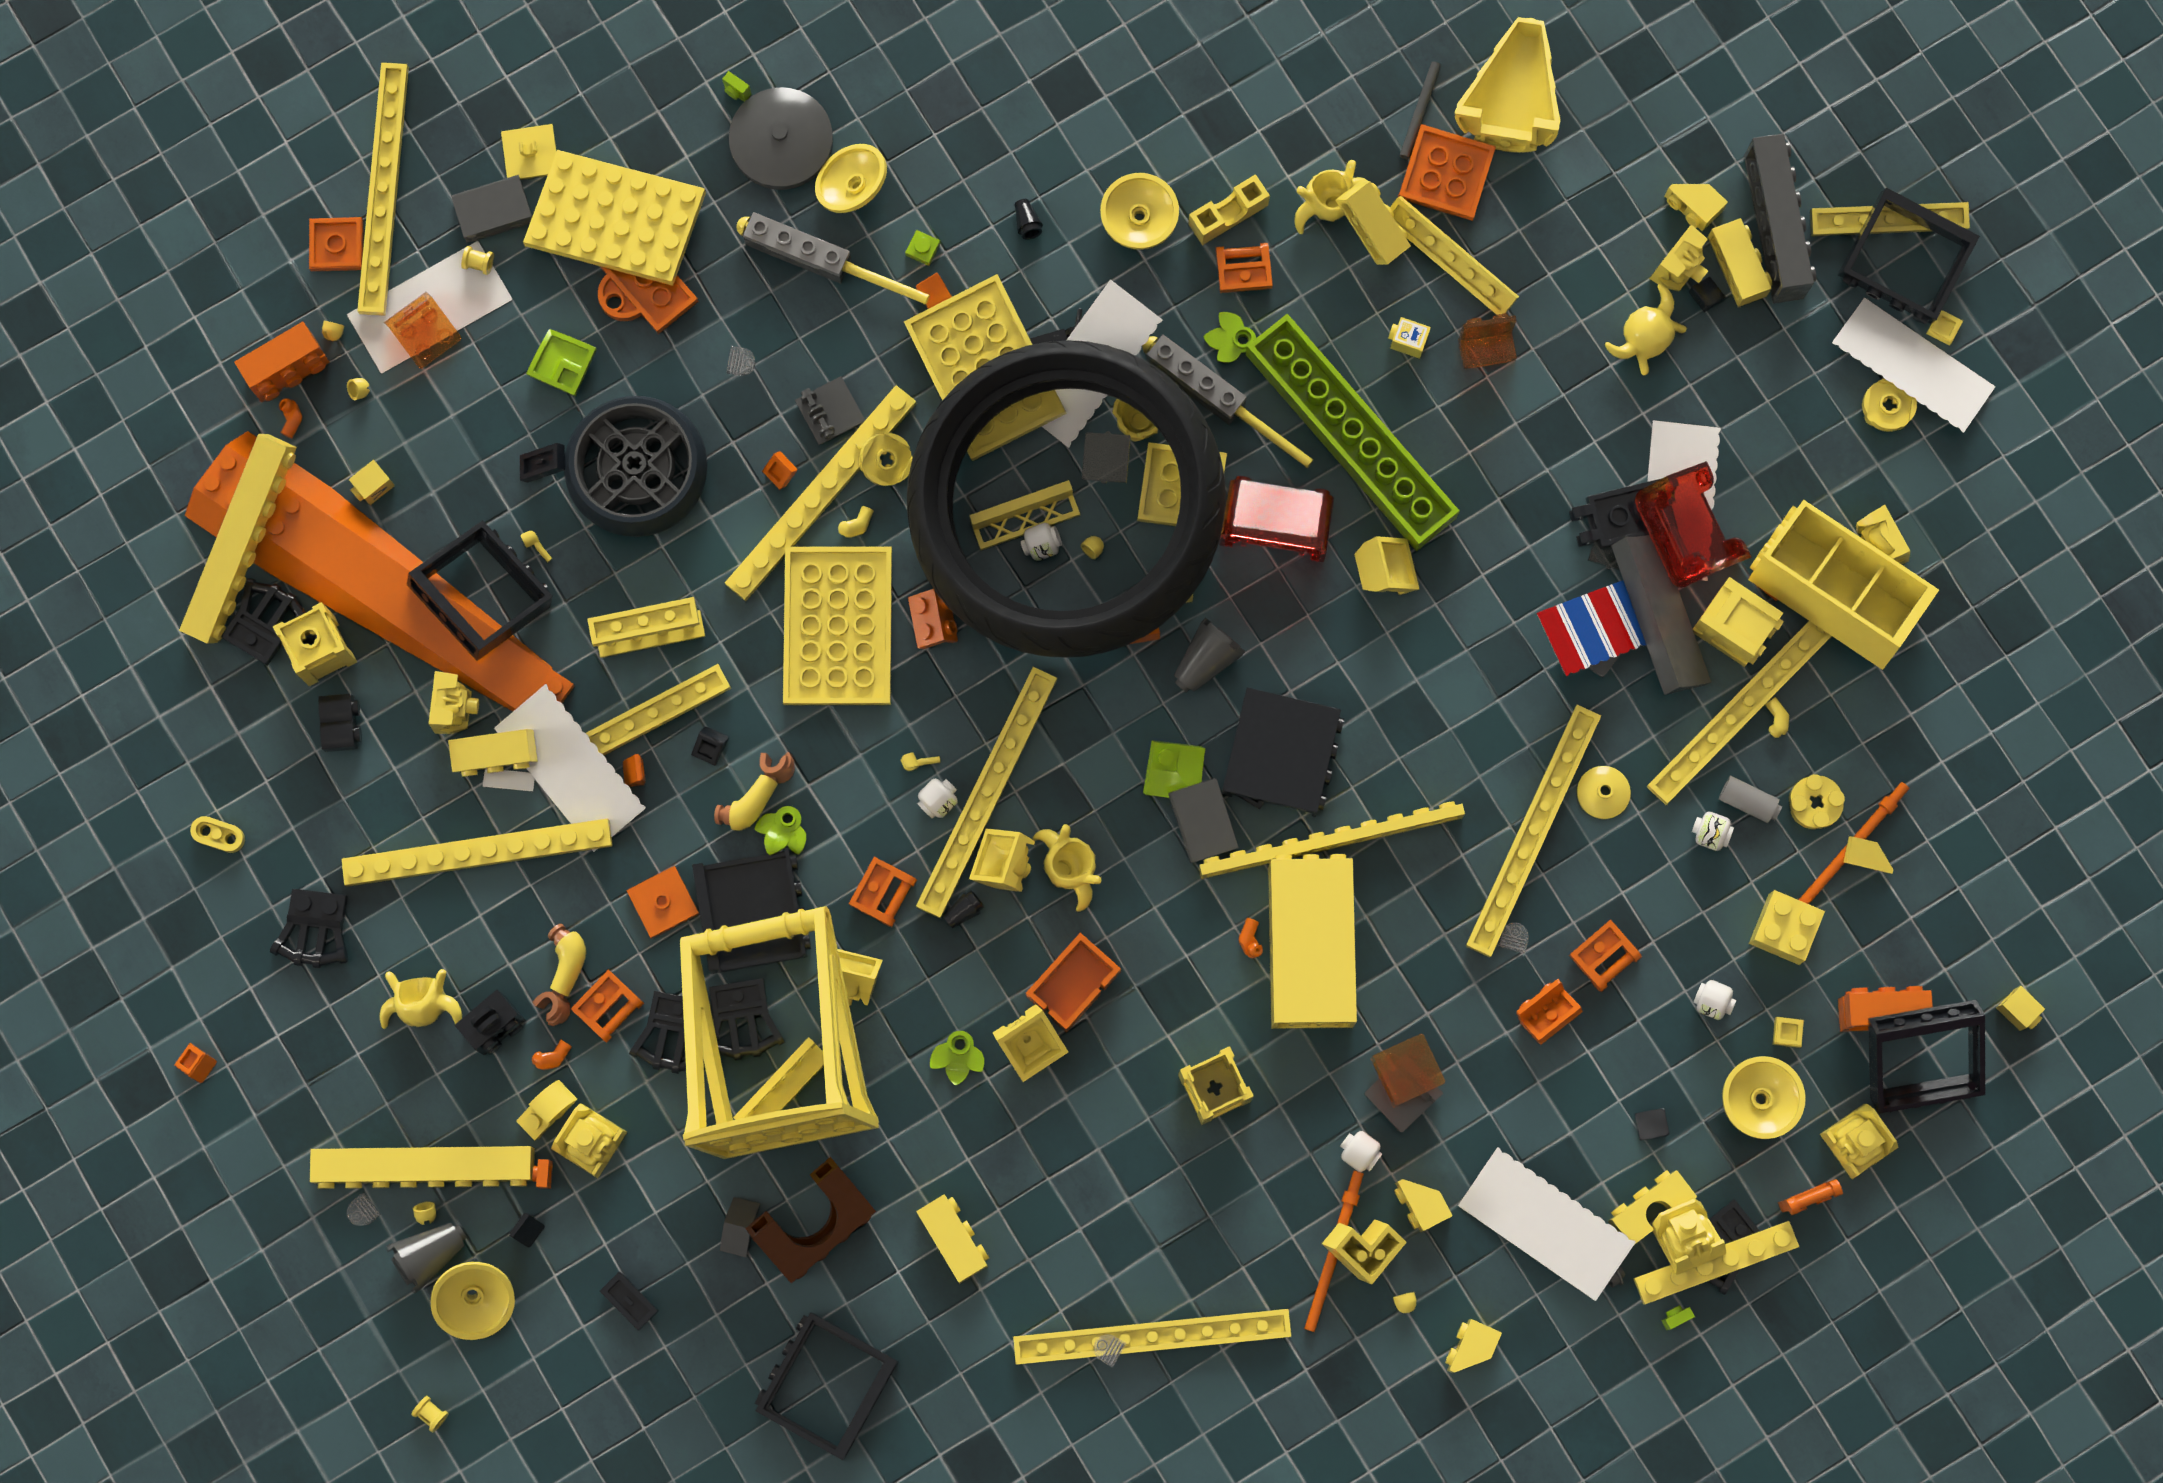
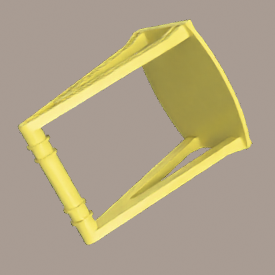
M827 906L806 911L799 909L797 913L792 914L784 912L782 916L732 927L724 925L718 930L706 929L704 933L681 937L680 952L688 1116L683 1134L685 1146L727 1159L879 1128V1119L867 1096L831 914ZM815 931L826 1104L781 1110L733 1120L700 955L710 954L713 956L719 951L731 952L733 948L784 937L792 939L794 935L803 934L806 936L809 932ZM840 1045L853 1107L850 1106L842 1084ZM704 1064L716 1119V1125L708 1127L706 1123Z

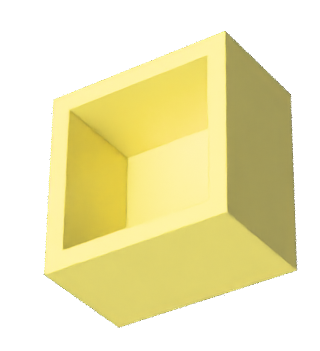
M1774 890L1768 894L1749 944L1800 965L1806 961L1825 911Z

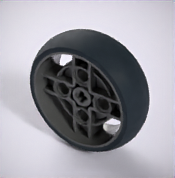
M646 396L617 398L592 410L575 428L565 453V481L574 504L595 525L608 532L623 536L640 537L653 535L679 523L698 502L707 476L706 449L694 424L671 404ZM630 419H650L659 422L652 430L630 427L618 431L613 426ZM683 442L688 454V470L683 485L678 489L672 483L675 473L673 451ZM594 443L600 449L596 462V472L599 481L588 490L584 480V462L591 445ZM618 443L624 445L619 453L611 452L613 445ZM654 443L661 444L658 452L652 453L648 451L650 445ZM634 462L635 464H640L641 467L637 470L632 468L631 464ZM654 479L661 481L658 488H648L650 481ZM622 480L623 485L621 488L616 490L610 488L613 481ZM620 502L629 505H643L654 502L659 507L656 510L635 515L620 514L612 511Z

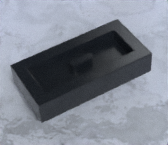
M554 443L520 455V481L529 483L564 471L565 445Z
M620 1271L600 1290L608 1301L638 1331L659 1311Z

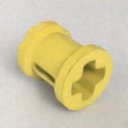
M467 246L462 256L461 267L462 269L472 268L483 271V274L488 275L493 266L494 253L490 251L483 253L473 250L471 246Z
M425 1396L414 1408L411 1415L419 1417L429 1426V1430L433 1433L443 1424L449 1413L446 1410L441 1411L431 1402L430 1397Z

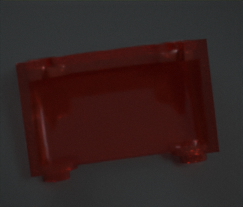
M1707 461L1670 474L1640 490L1635 497L1636 507L1672 583L1680 588L1694 584L1752 557L1743 540L1737 537L1725 540L1704 495V492L1712 488L1714 483L1713 473Z
M1236 476L1235 480L1230 481L1220 546L1232 547L1233 543L1241 541V546H1246V543L1296 551L1301 556H1304L1306 551L1307 554L1312 555V561L1324 562L1334 505V497L1330 495V491L1325 489L1308 491L1253 482L1251 478L1245 476Z

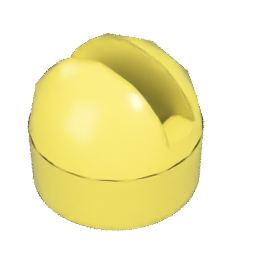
M323 321L322 334L324 338L331 341L340 339L343 334L344 325Z
M354 378L347 382V391L351 399L358 400L368 395L370 391L367 389L369 383L365 379Z
M1090 536L1081 543V548L1088 557L1095 560L1103 552L1104 543L1101 538Z
M423 1202L413 1207L414 1217L422 1225H425L424 1221L428 1220L431 1224L436 1218V1208L433 1202Z
M1415 1292L1393 1297L1396 1308L1402 1313H1410L1416 1307Z

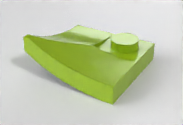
M549 329L526 374L572 396H576L597 348Z
M1152 740L1143 793L1169 798L1168 793L1202 782L1205 748L1202 746Z

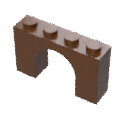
M831 1157L809 1174L830 1202L829 1218L818 1232L807 1237L789 1235L767 1211L745 1228L752 1239L790 1283L802 1278L810 1267L817 1261L825 1259L830 1250L839 1243L845 1242L856 1228L866 1224L876 1212Z

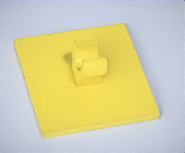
M553 124L501 131L507 178L519 175L520 179L523 180L548 176L556 154Z

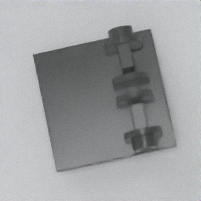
M842 376L813 391L810 388L805 389L801 392L802 396L795 399L818 445L837 437L865 421Z

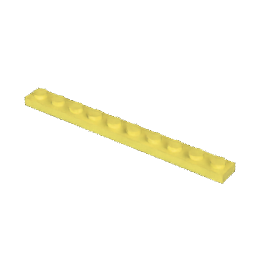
M381 63L357 309L358 313L363 315H386L409 72L407 64Z
M896 385L727 579L725 585L743 600L747 601L785 557V547H793L860 470L859 456L864 443L876 434L892 433L917 404L916 401Z
M1808 621L1647 785V788L1667 805L1832 636Z
M1035 667L1032 668L921 894L916 908L941 919L1057 682L1056 677Z
M1575 706L1467 941L1466 947L1489 958L1492 956L1601 715L1582 706Z
M1452 801L1440 804V809L1429 811L1428 807L1413 811V815L1403 817V814L1391 815L1387 817V821L1377 823L1376 820L1365 821L1361 823V827L1351 829L1350 826H1343L1335 829L1334 834L1324 835V832H1318L1309 835L1308 840L1299 842L1298 838L1282 841L1283 845L1272 848L1271 844L1256 847V852L1246 854L1245 850L1230 853V858L1222 860L1219 859V856L1210 857L1203 860L1204 864L1199 865L1201 879L1269 864L1271 859H1276V855H1292V858L1458 820L1464 817L1465 811L1463 804L1455 805V802Z
M607 818L349 857L341 860L344 885L348 887L612 847L613 845L610 821Z
M1289 1309L1014 1336L1013 1340L1016 1365L1103 1356L1106 1350H1098L1097 1342L1105 1340L1109 1347L1113 1338L1115 1340L1106 1356L1116 1340L1118 1342L1110 1355L1113 1354L1119 1341L1121 1344L1114 1355L1117 1354L1122 1343L1124 1345L1119 1354L1291 1337ZM1104 1341L1098 1343L1099 1349L1103 1350L1106 1348Z

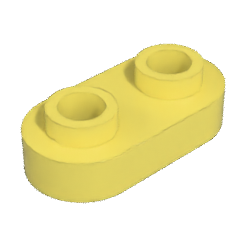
M207 816L194 820L190 828L191 836L194 840L224 852H237L245 843V836L241 829ZM210 827V833L207 836H203V829ZM235 835V842L228 844V837Z

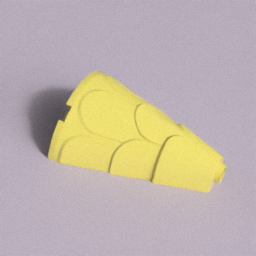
M1518 17L1495 46L1494 53L1478 72L1477 78L1457 103L1455 110L1456 122L1464 133L1469 131L1475 136L1474 140L1496 146V150L1521 153L1536 151L1537 146L1540 145L1547 147L1556 139L1559 131L1560 116L1555 95L1556 86L1551 69L1552 57L1544 21Z

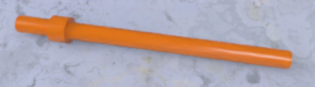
M1901 782L1889 796H1885L1878 804L1879 808L1854 837L1866 839L1887 814L1891 815L1898 807L1897 803L1910 788ZM1847 845L1800 897V901L1810 904L1845 864L1843 861Z
M1353 1171L1348 1190L1344 1191L1341 1200L1344 1203L1337 1225L1338 1223L1346 1226L1349 1224L1353 1208L1357 1206L1360 1198L1358 1192L1364 1176L1361 1172ZM1328 1251L1304 1328L1312 1332L1316 1330L1337 1262V1258L1330 1251Z

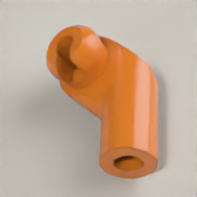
M284 398L280 401L279 408L283 411L287 421L280 433L292 439L302 422V413L294 400Z
M1247 918L1238 941L1245 955L1250 958H1256L1263 953L1262 945H1259L1254 936L1259 922Z
M560 1040L553 1052L542 1053L538 1051L534 1053L532 1063L541 1070L557 1068L561 1065L572 1046Z

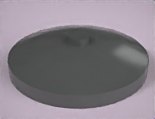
M771 88L751 96L739 107L730 125L729 146L736 166L749 180L765 188L786 190L802 186L818 175L820 169L830 158L833 148V132L826 111L813 97L792 88Z

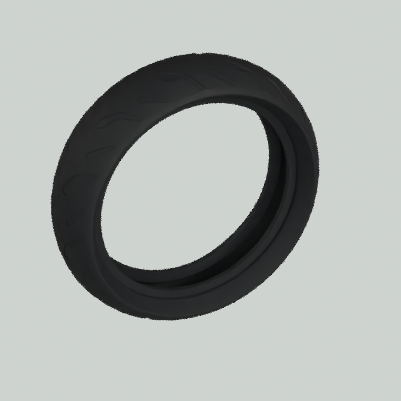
M1071 340L1043 342L1007 352L988 361L957 384L939 404L919 438L910 467L907 487V517L918 561L933 589L948 608L978 633L1003 646L1024 653L1061 658L1085 657L1124 647L1143 638L1171 618L1195 592L1212 563L1220 541L1226 503L1225 477L1215 438L1205 418L1183 389L1164 372L1146 360L1127 351L1104 344ZM1060 389H1082L1100 392L1129 404L1148 418L1162 433L1170 445L1178 465L1181 487L1180 510L1174 533L1164 554L1153 569L1134 587L1108 602L1093 607L1068 611L1044 610L1015 602L1003 596L974 572L960 547L953 518L954 487L961 462L969 446L985 425L1001 411L1026 397L1038 393Z

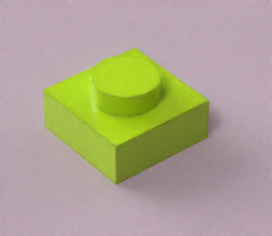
M730 71L722 78L725 92L735 100L739 98L745 102L752 95L750 86Z
M916 230L905 255L930 266L940 245V240Z
M1678 1305L1665 1312L1668 1317L1661 1321L1666 1330H1671L1695 1316L1690 1307L1682 1309Z

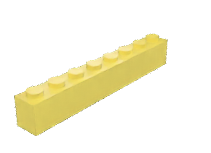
M258 434L179 631L207 644L218 643L222 639L221 636L226 630L225 624L228 616L234 612L236 607V596L246 583L245 574L247 569L255 561L256 547L265 536L266 528L264 527L266 522L275 511L277 495L281 493L285 486L286 479L284 478L287 470L295 462L296 455L294 453L297 447L269 434Z
M531 1146L311 1149L310 1182L318 1184V1189H334L335 1184H345V1188L358 1189L362 1188V1183H373V1188H389L390 1183H400L401 1188H417V1183H428V1187L439 1188L444 1187V1182H455V1187H472V1182H483V1187H498L499 1182L510 1181V1186H527V1181H532L535 1148Z

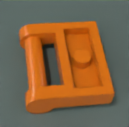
M1260 243V246L1224 249V246L1216 247L1220 293L1272 289L1268 243ZM1261 256V261L1234 264H1226L1225 259Z
M874 857L852 896L849 906L892 928L896 921L894 917L910 887H914L917 879ZM894 878H897L901 883L885 913L877 910Z
M1610 919L1575 949L1569 957L1591 980L1595 988L1602 992L1608 987L1607 983L1632 962L1636 963L1642 958V955ZM1622 947L1626 953L1599 976L1594 969Z
M608 969L571 1010L607 1043L612 1038L611 1034L636 1008L640 1009L644 1002ZM624 995L629 1001L602 1028L597 1022Z
M1834 1179L1780 1201L1778 1205L1782 1213L1789 1211L1793 1216L1806 1210L1807 1206L1811 1204H1820L1832 1199V1196L1838 1197L1843 1195V1190L1838 1180Z

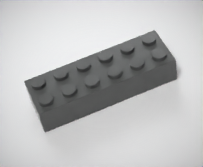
M1784 133L1753 138L1744 154L1766 271L1772 279V289L1770 291L1773 304L1804 299L1816 281V270L1814 266L1810 265L1809 260L1811 256L1810 242L1805 240L1804 235L1806 221L1804 216H1800L1799 211L1801 196L1799 191H1795L1794 186L1796 171L1794 166H1790L1789 161L1791 146L1789 142L1785 141Z

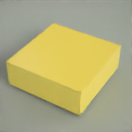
M1941 310L1937 320L1931 323L1926 334L1950 346L1963 321Z
M1775 1017L1773 1045L1801 1048L1804 1020Z

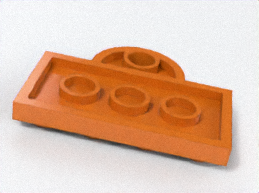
M599 266L606 275L598 287V300L603 311L615 320L631 321L642 315L659 334L699 302L698 298L678 275L672 286ZM612 297H618L622 301L618 308L612 309L607 306L608 300Z

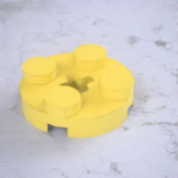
M1886 379L1879 380L1866 391L1862 400V410L1866 423L1886 432L1903 429L1914 417L1917 409L1915 397L1907 395L1904 390L1897 388L1893 382H1889ZM1887 399H1891L1892 404L1896 405V408L1888 411L1883 406V403H1886Z
M893 433L876 434L864 443L859 456V468L865 477L874 484L880 486L895 485L906 479L909 475L913 456H911L908 443L899 435ZM889 452L891 454L890 459L893 462L891 465L886 464L883 466L880 456Z
M1813 774L1803 778L1792 788L1789 794L1791 815L1798 824L1805 828L1822 829L1829 827L1842 814L1845 796L1839 786L1825 776ZM1819 796L1822 799L1823 807L1812 808L1810 797L1816 798Z

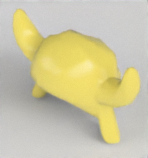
M1350 160L1347 163L1344 172L1339 170L1320 172L1313 176L1306 188L1302 186L1297 188V193L1306 200L1295 213L1294 222L1299 234L1304 233L1305 224L1313 215H1316L1321 220L1331 222L1345 216L1336 199L1358 182L1367 181L1365 178H1353L1356 168L1354 160Z
M1662 284L1657 286L1661 295V302L1658 308L1644 306L1630 314L1623 327L1626 343L1623 346H1615L1609 342L1605 343L1608 352L1619 359H1629L1636 355L1642 375L1649 373L1647 360L1660 355L1672 343L1675 331L1685 333L1687 330L1684 325L1671 320L1670 317L1674 310V299L1669 289Z
M1067 824L1062 826L1060 835L1050 829L1038 831L1032 839L1034 841H1043L1049 848L1043 863L1045 873L1056 887L1074 889L1078 898L1076 911L1081 912L1090 905L1093 897L1090 884H1100L1102 881L1100 876L1093 875L1096 869V855L1088 844L1078 838H1070L1071 828Z
M444 969L439 970L436 979L422 977L399 982L392 972H386L385 978L394 992V997L389 998L381 1007V1027L383 1029L387 1028L389 1019L395 1012L409 1026L421 1027L430 1025L438 1019L443 1011H447L452 1016L455 1024L462 1019L459 1003L453 997L446 995L443 990L446 971Z

